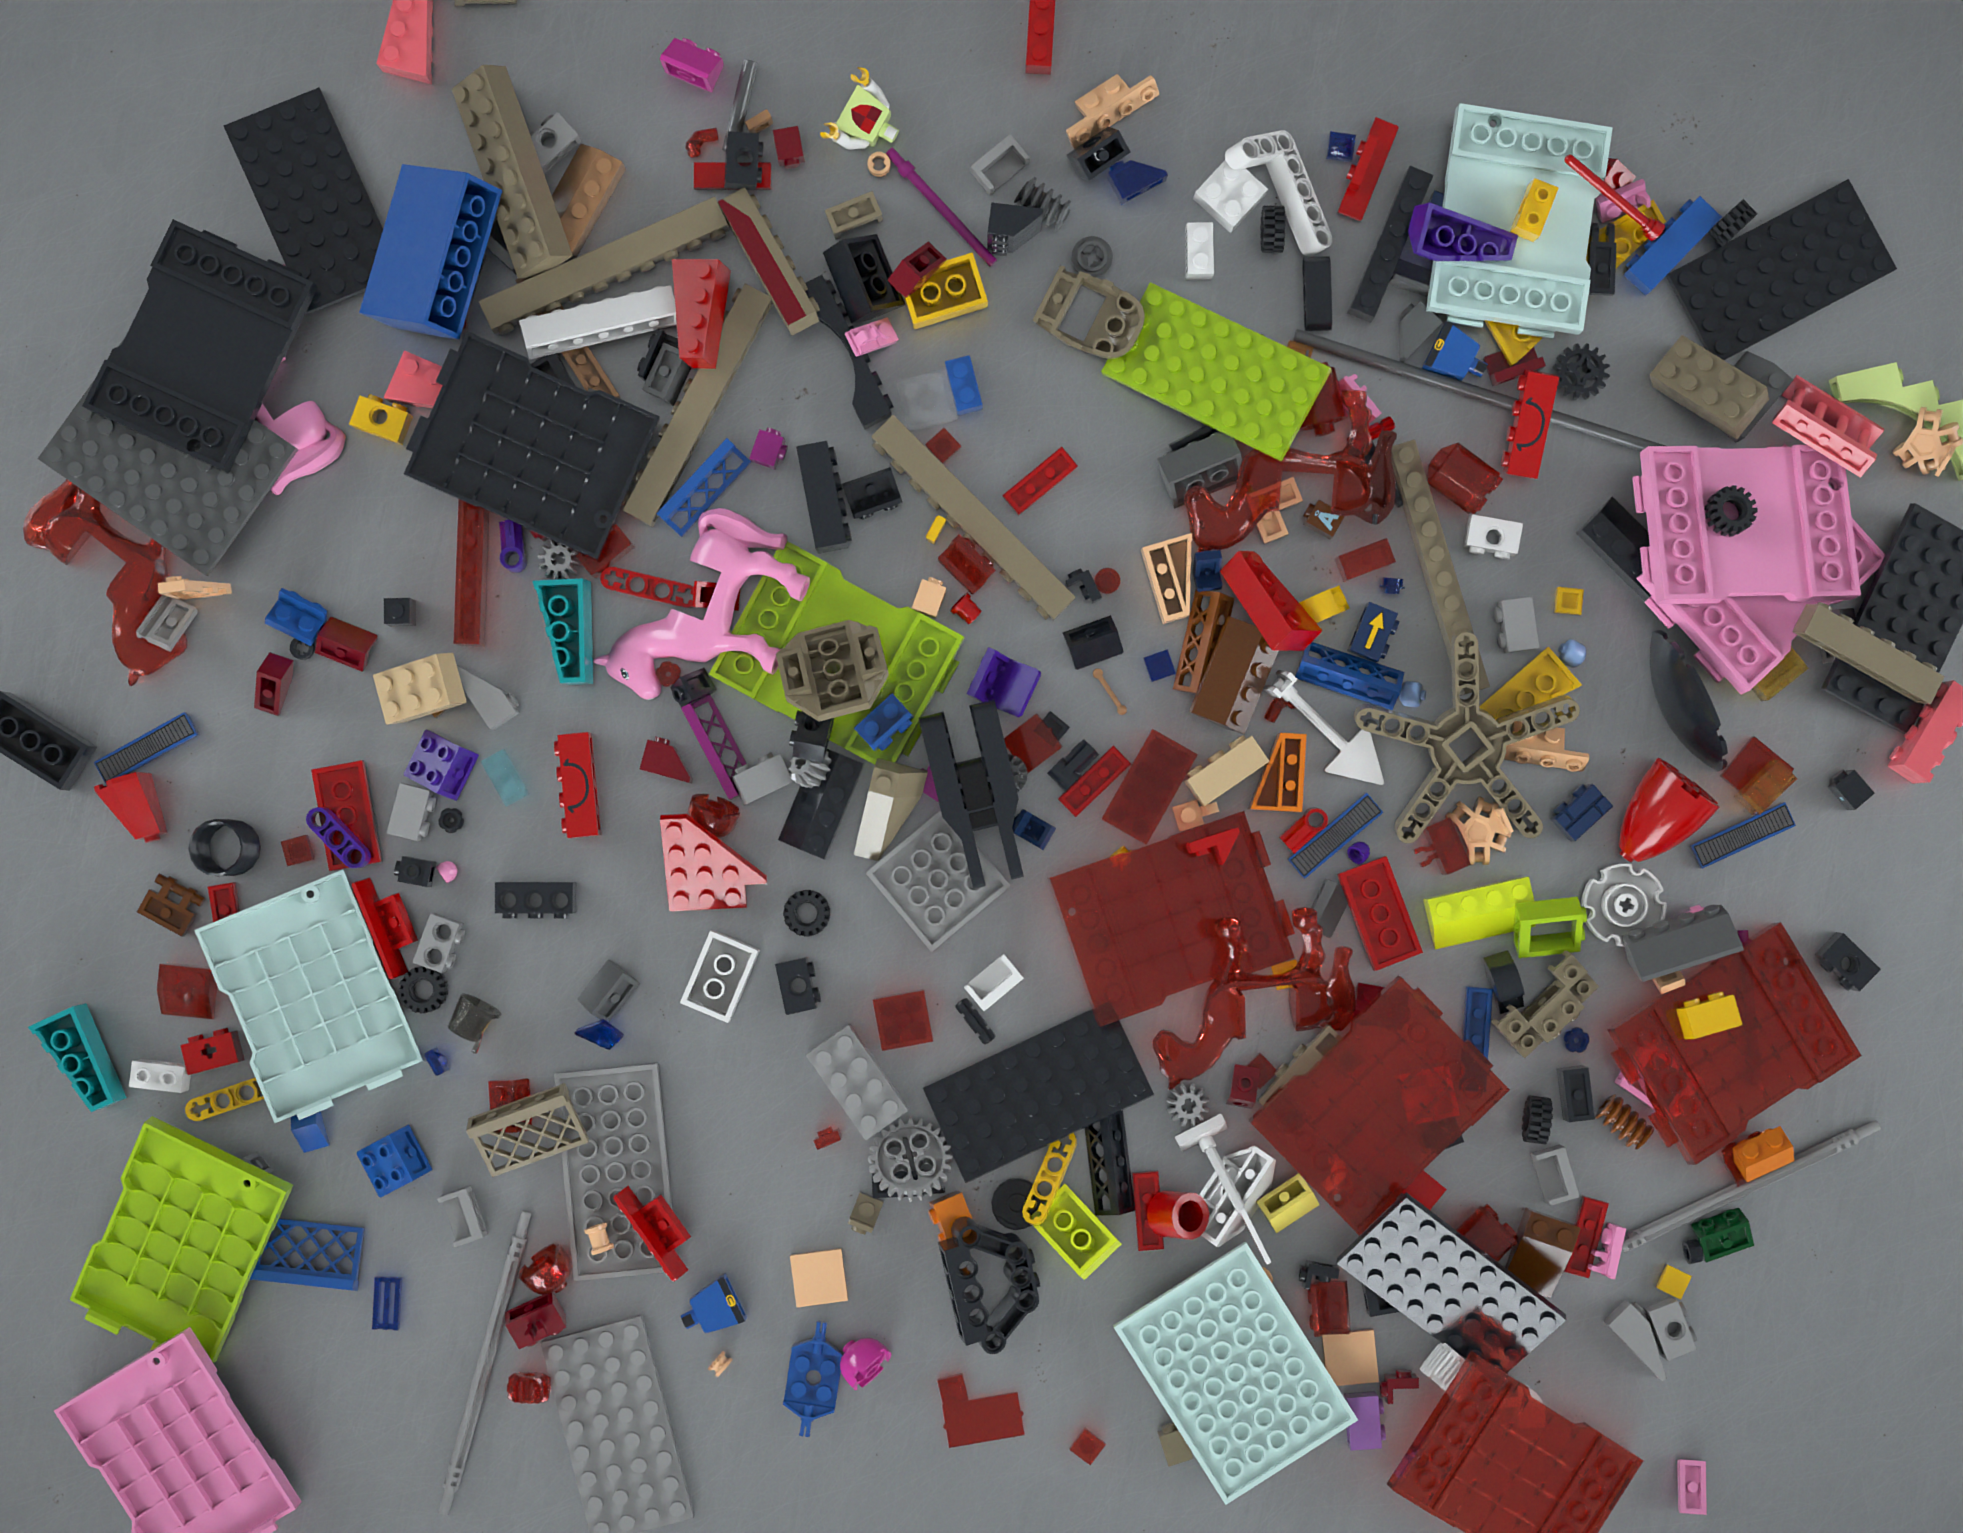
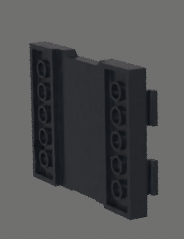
M172 219L150 265L152 269L147 277L149 289L122 345L113 348L108 359H104L82 407L229 474L259 412L262 400L297 333L318 287L314 282L301 277L302 273L271 259L265 261L236 248L237 244L206 230L198 231ZM196 445H200L199 451L194 450Z
M467 331L458 352L450 348L436 379V383L441 384L442 388L428 418L420 416L406 450L413 453L404 471V475L473 506L481 507L518 523L530 531L598 560L660 421V416L604 391L588 392L533 368L527 357ZM601 516L607 517V521L605 523H601L599 521V518Z

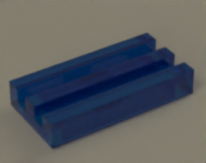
M376 1276L374 1278L373 1330L393 1329L398 1331L400 1329L402 1277ZM385 1282L383 1323H380L381 1284ZM391 1283H395L393 1323H389Z

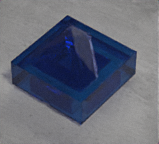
M1330 131L1326 159L1352 162L1356 135Z
M437 1047L424 1053L435 1076H439L449 1070L447 1058Z

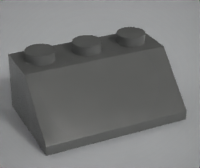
M1749 351L1742 355L1734 367L1765 385L1768 389L1769 401L1737 440L1722 431L1735 443L1748 435L1794 380L1775 363Z
M1220 431L1213 433L1208 438L1198 442H1191L1184 448L1167 452L1162 457L1157 458L1160 473L1174 509L1245 480L1241 452L1234 438Z

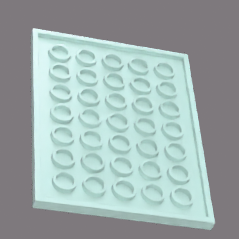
M1243 1242L1113 1325L1225 1505L1358 1421L1246 1242Z

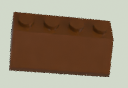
M1230 616L1227 617L1189 712L1216 725L1244 735L1279 652L1271 650L1256 626Z

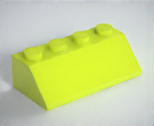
M1522 876L1423 899L1434 949L1514 932L1515 903L1534 901L1529 877Z

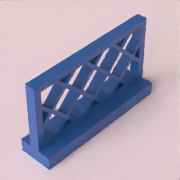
M278 1219L276 1225L282 1233L272 1241L268 1239L263 1251L265 1252L268 1248H271L278 1259L270 1266L260 1265L261 1254L249 1279L358 1291L359 1281L357 1279L365 1228ZM282 1225H290V1227L285 1230ZM296 1226L302 1227L308 1235L298 1244L288 1234ZM308 1228H317V1229H315V1230L311 1233ZM322 1229H327L333 1236V1239L322 1247L314 1235ZM333 1230L342 1231V1232H341L340 1234L336 1235ZM347 1232L357 1233L356 1244L347 1250L340 1238ZM285 1236L293 1247L281 1256L274 1247V1244ZM311 1239L319 1250L307 1259L299 1247ZM334 1242H337L345 1253L335 1261H332L325 1250ZM296 1250L304 1262L296 1268H290L284 1259ZM355 1250L353 1258V1256L350 1253ZM322 1253L329 1262V1265L322 1271H316L310 1261ZM346 1256L353 1263L351 1274H342L336 1266ZM281 1262L284 1267H277L276 1265ZM307 1265L310 1270H305L301 1268ZM333 1268L336 1273L327 1272V1271H328L329 1269Z

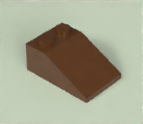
M1525 1207L1505 1268L1540 1295L1551 1298L1573 1253L1581 1228L1573 1223Z

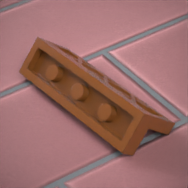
M1197 589L1195 590L1174 681V690L1196 694L1228 616L1231 617L1234 597L1220 592H1198ZM1203 596L1210 597L1209 606L1203 611L1201 608ZM1202 621L1204 625L1203 632L1197 636L1195 633L1196 625ZM1196 646L1198 654L1191 661L1189 657L1190 651ZM1188 672L1192 674L1190 687L1183 686L1184 677Z

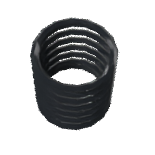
M233 819L205 821L191 835L188 847L190 859L196 868L206 875L218 877L244 874L255 865L261 849L259 836L255 830L247 823ZM224 826L229 827L236 833L241 846L238 859L228 869H223L214 862L209 849L213 835Z

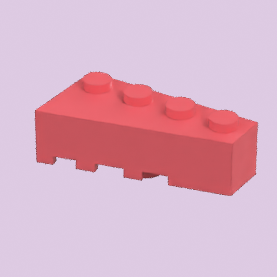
M393 0L376 63L382 72L432 84L433 0Z
M404 350L384 398L391 403L433 408L442 388L441 384L436 383L442 366Z
M1954 680L1941 683L1932 703L1926 704L1919 714L1921 718L1916 725H1912L1909 731L1905 733L1904 738L1906 739L1901 747L1897 746L1889 757L1891 761L1888 767L1913 784L1931 782L1934 774L1930 771L1936 765L1939 766L1945 758L1941 752L1955 741L1957 737L1956 727L1960 728L1963 726V686Z

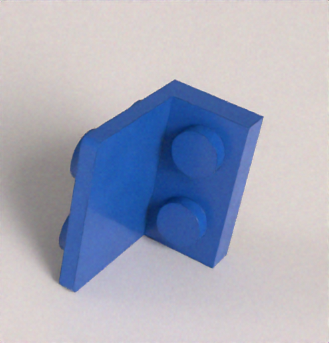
M409 1124L356 1153L380 1198L432 1171Z

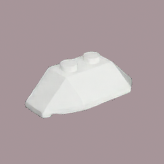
M1255 1145L1249 1147V1149L1226 1155L1222 1160L1250 1219L1259 1207L1256 1201L1268 1194L1272 1187L1276 1164L1274 1158ZM1215 1171L1199 1194L1207 1203L1209 1210V1223L1201 1236L1219 1248L1242 1232L1246 1225L1242 1216L1234 1208Z

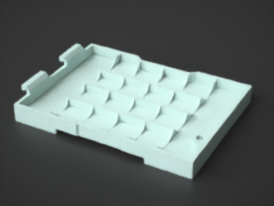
M1459 103L1455 109L1445 177L1443 208L1510 232L1527 186L1534 178L1559 187L1540 237L1532 242L1518 236L1512 260L1433 261L1426 311L1448 314L1446 322L1448 321L1452 324L1482 328L1483 321L1487 320L1519 325L1517 334L1553 339L1555 331L1579 335L1584 329L1591 281L1589 280L1591 268L1586 261L1594 199L1601 192L1569 167L1564 159L1569 154L1573 155L1604 181L1613 127ZM1494 121L1496 126L1491 127L1489 122Z
M344 870L194 930L219 991L229 995L253 1052L250 1065L274 1123L296 1114L299 1120L334 1106L332 1099L365 1085L368 1091L402 1077L401 1070L424 1061L395 991L391 988L374 947V941ZM310 890L314 892L312 898L307 897V892Z

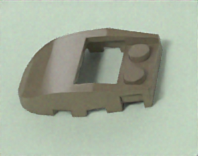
M1060 265L1033 321L1070 347L1105 359H1115L1125 355L1134 346L1144 325V310L1141 303L1127 291H1122L1113 282L1093 277L1081 271L1079 274L1066 271L1064 266ZM1081 285L1106 297L1084 341L1059 330Z

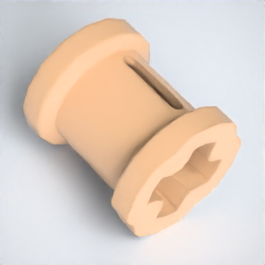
M606 1222L584 1229L585 1234L589 1236L593 1248L591 1250L592 1255L614 1248V1244L610 1243L606 1231Z

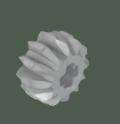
M550 540L551 548L544 544L542 545L546 555L538 554L537 557L545 560V562L538 565L539 569L547 568L544 573L545 577L549 578L553 574V580L560 579L562 574L563 579H569V571L574 575L578 574L573 566L582 565L581 561L574 559L581 555L580 552L573 551V549L561 544L557 545V542ZM557 555L561 557L565 555V557H563V559L565 560L563 565L559 563L556 565L554 564L557 562L555 560V557Z
M826 751L823 763L793 757L792 760H789L791 767L788 769L791 773V779L806 788L820 786L821 780H826V773L830 771L828 765L831 763V759L828 757L829 752Z
M1181 1083V1093H1178L1174 1088L1171 1090L1176 1098L1168 1097L1166 1099L1168 1103L1174 1104V1106L1168 1107L1166 1110L1167 1113L1176 1112L1172 1117L1173 1122L1178 1121L1182 1117V1127L1186 1126L1187 1119H1190V1124L1192 1127H1195L1196 1121L1194 1118L1198 1117L1203 1122L1205 1118L1200 1112H1210V1108L1202 1106V1104L1208 1103L1210 1099L1209 1097L1200 1098L1205 1092L1203 1088L1198 1089L1194 1093V1083L1190 1084L1189 1091L1186 1090L1185 1084ZM1189 1098L1191 1102L1194 1100L1195 1104L1191 1106V1111H1187L1185 1108L1182 1110L1181 1106L1185 1104V1099Z

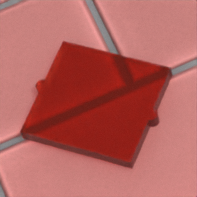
M1037 713L1004 738L1005 745L1011 754L1020 758L1025 764L1027 774L1063 747L1052 733L1053 729L1051 727L1048 728Z

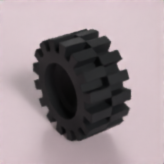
M1743 199L1714 225L1708 233L1723 247L1758 213Z
M1263 205L1260 226L1262 253H1283L1286 229L1285 207Z
M1736 485L1726 486L1707 500L1708 504L1705 505L1704 510L1709 512L1705 514V519H1711L1707 523L1709 527L1713 524L1716 526L1713 530L1714 532L1722 531V536L1729 534V537L1738 535L1753 524L1752 522L1756 520L1757 516L1754 514L1758 512V508L1752 507L1756 504L1755 499L1749 500V497L1752 495L1750 492L1743 493L1745 488L1740 487L1737 489ZM1725 502H1731L1736 506L1739 512L1737 520H1731L1725 515L1723 511Z
M814 890L796 892L788 898L784 905L783 916L785 924L799 936L809 937L820 933L827 926L830 919L828 901L822 894ZM803 903H810L817 910L816 919L811 923H803L797 917V909Z
M421 966L411 969L403 975V980H400L399 984L401 987L398 989V993H401L400 1000L405 1003L404 1006L407 1009L410 1008L414 1013L432 1012L441 1007L440 1005L446 1001L448 982H445V976L437 971ZM419 980H427L433 986V993L427 1000L419 999L414 993V986Z
M1531 1095L1527 1097L1525 1108L1523 1109L1524 1116H1522V1137L1524 1142L1547 1144L1551 1133L1550 1128H1552L1551 1120L1553 1119L1551 1098Z

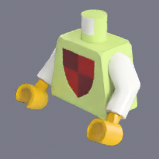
M857 67L861 71L862 76L858 79L857 76L851 74V79L854 82L862 83L861 86H856L836 124L832 122L824 123L825 126L829 127L830 133L820 132V136L824 139L832 138L835 143L848 150L865 149L868 146L874 147L880 137L893 143L899 129L888 124L891 117L890 104L881 88L869 78L868 70Z

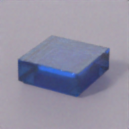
M1168 649L1143 658L1151 682L1176 674Z

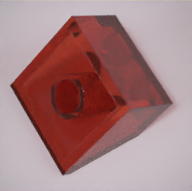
M178 963L159 964L157 995L161 1014L214 1019L218 986L210 967Z

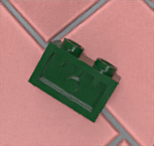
M1740 1208L1730 1209L1724 1213L1704 1218L1691 1224L1692 1230L1702 1247L1703 1259L1706 1263L1755 1246L1749 1220Z

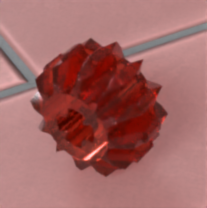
M537 1372L513 1373L510 1375L507 1383V1398L514 1403L519 1402L521 1404L544 1403L548 1401L550 1396L551 1377Z

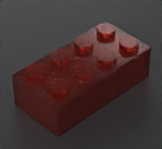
M1151 729L1100 820L1140 843L1147 845L1198 754L1158 731Z

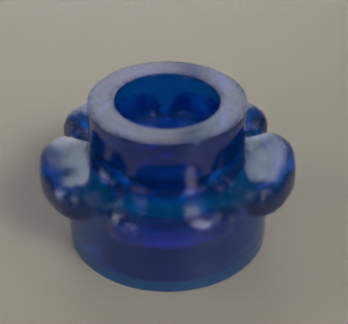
M1383 577L1382 585H1380V588H1384V593L1400 594V589H1405L1403 587V579Z
M1572 1028L1571 1031H1567L1564 1035L1565 1047L1570 1052L1576 1051L1581 1053L1585 1051L1589 1043L1588 1034L1584 1033L1581 1028ZM1575 1038L1579 1039L1577 1043L1574 1042Z

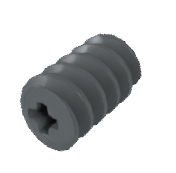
M1034 177L1022 187L1014 203L1022 199L1020 206L1028 207L1030 205L1033 208L1043 209V219L1047 216L1046 225L1051 226L1056 222L1055 231H1058L1070 213L1071 201L1068 200L1062 205V195L1060 194L1056 198H1052L1054 190L1051 188L1048 192H1043L1045 183L1036 187L1037 178Z

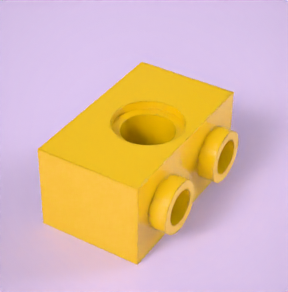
M1534 178L1527 186L1510 232L1532 242L1538 239L1559 187Z
M368 394L367 398L359 395L349 425L403 445L413 418L411 414L406 412L408 408L397 403L388 406L382 403L384 399L372 394ZM387 412L386 422L378 424L376 420L378 414Z

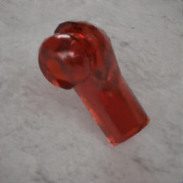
M717 127L698 130L691 135L685 143V149L689 157L700 156V147L704 143L719 140Z
M1276 697L1271 702L1264 718L1275 723L1283 708L1288 706L1290 709H1295L1296 707L1290 701L1286 702L1282 697Z

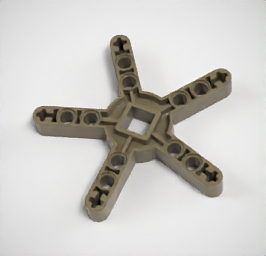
M1465 628L1455 631L1451 639L1453 708L1443 712L1434 722L1371 704H1361L1355 709L1354 719L1360 729L1426 747L1435 765L1394 824V830L1398 838L1404 843H1413L1420 837L1457 783L1475 784L1479 782L1484 785L1499 806L1504 809L1506 815L1522 835L1527 838L1538 837L1543 830L1542 821L1500 768L1505 758L1506 745L1576 720L1580 713L1577 702L1567 695L1552 698L1497 719L1487 711L1479 708L1478 639L1470 630ZM1464 636L1471 641L1466 643V652L1469 655L1464 654V648L1459 643V641H1463ZM1463 662H1470L1472 665L1471 670L1465 674L1460 673L1459 666ZM1463 688H1471L1472 695L1468 699H1461L1459 697V693ZM1564 704H1568L1570 706L1568 708L1567 714H1565L1562 711L1564 709ZM1551 708H1553L1556 711L1554 714L1557 716V718L1554 717L1552 711L1550 710ZM1367 712H1369L1372 718L1379 720V726L1372 719H1367L1366 723H1364L1361 715L1366 716ZM1538 713H1547L1545 722L1535 723V717ZM1391 718L1397 719L1398 725L1395 729L1388 730L1385 728L1387 720ZM1515 721H1521V730L1511 732V724ZM1416 725L1422 726L1423 732L1417 737L1410 735L1412 727ZM1469 728H1472L1485 745L1462 762L1448 744ZM1495 780H1504V786L1501 789H1492V784ZM1435 782H1442L1443 788L1440 792L1434 793L1430 791L1431 785ZM1511 800H1520V805L1517 809H1508V803ZM1418 804H1428L1427 811L1422 814L1416 813L1415 809ZM1524 814L1534 825L1532 828L1527 827L1521 817ZM1404 826L1407 828L1411 826L1412 831L1404 833L1402 828Z

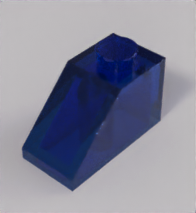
M1133 160L1126 163L1123 161L1115 163L1110 167L1111 171L1107 175V179L1121 205L1160 185L1168 177L1166 170Z

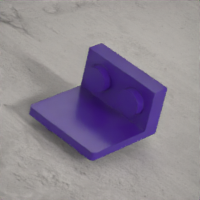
M426 729L408 763L404 776L437 794L457 801L479 754L456 745Z

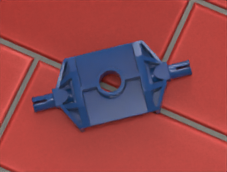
M816 1321L815 1336L812 1339L794 1344L791 1348L783 1405L800 1417L801 1427L799 1436L802 1437L804 1436L805 1426V1437H810L813 1420L834 1413L841 1373L840 1361L844 1353L826 1340L825 1334L828 1323L824 1321L821 1331V1321ZM812 1370L818 1371L821 1375L820 1382L811 1384L807 1380V1373Z

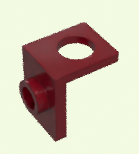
M1235 1064L1230 1096L1226 1104L1252 1109L1256 1103L1260 1068Z

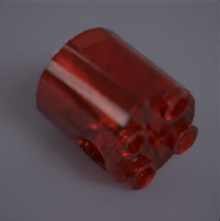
M1323 362V363H1322V364H1324V365L1330 367V366L1328 365V362ZM1330 367L1332 371L1301 425L1300 432L1314 430L1315 437L1328 435L1335 432V423L1348 418L1335 367Z
M1459 442L1441 448L1428 464V484L1468 514L1479 512L1488 500L1484 496L1495 491L1503 480L1499 476L1500 473Z
M1488 1204L1484 1207L1480 1205L1455 1230L1499 1262L1517 1244L1516 1239L1518 1236L1506 1222L1501 1225L1498 1221V1214Z

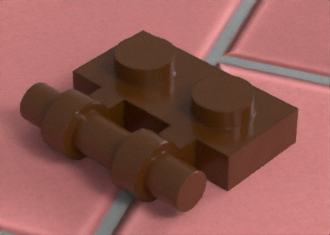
M159 873L155 883L162 886L161 890L158 893L149 889L137 913L184 937L197 913L188 909L190 904L194 903L201 907L205 898L197 894V890L191 887L186 888L177 883V879L171 876L166 877ZM171 892L183 897L179 904L168 898Z

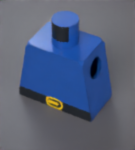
M1447 321L1439 332L1422 369L1462 381L1467 372L1481 378L1488 364L1475 358L1480 345Z
M726 1273L693 1295L689 1300L692 1310L681 1315L686 1329L700 1323L704 1333L745 1322L747 1319L745 1311Z

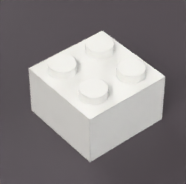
M1225 159L1195 192L1193 200L1228 232L1232 233L1265 197L1268 188L1246 168L1235 170L1228 165Z

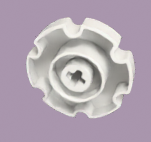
M1614 864L1601 869L1600 880L1590 879L1582 894L1581 907L1589 910V916L1585 922L1587 927L1602 941L1608 942L1613 937L1616 946L1624 947L1621 936L1628 934L1630 930L1648 928L1653 926L1654 923L1665 919L1667 903L1659 900V894L1664 891L1662 885L1651 872L1644 868H1640L1635 873L1632 869V864ZM1620 901H1625L1628 904V909H1623L1622 906H1619Z

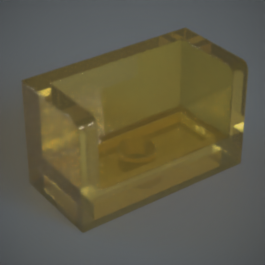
M1792 646L1791 651L1784 656L1785 658L1752 688L1761 702L1770 700L1809 669Z

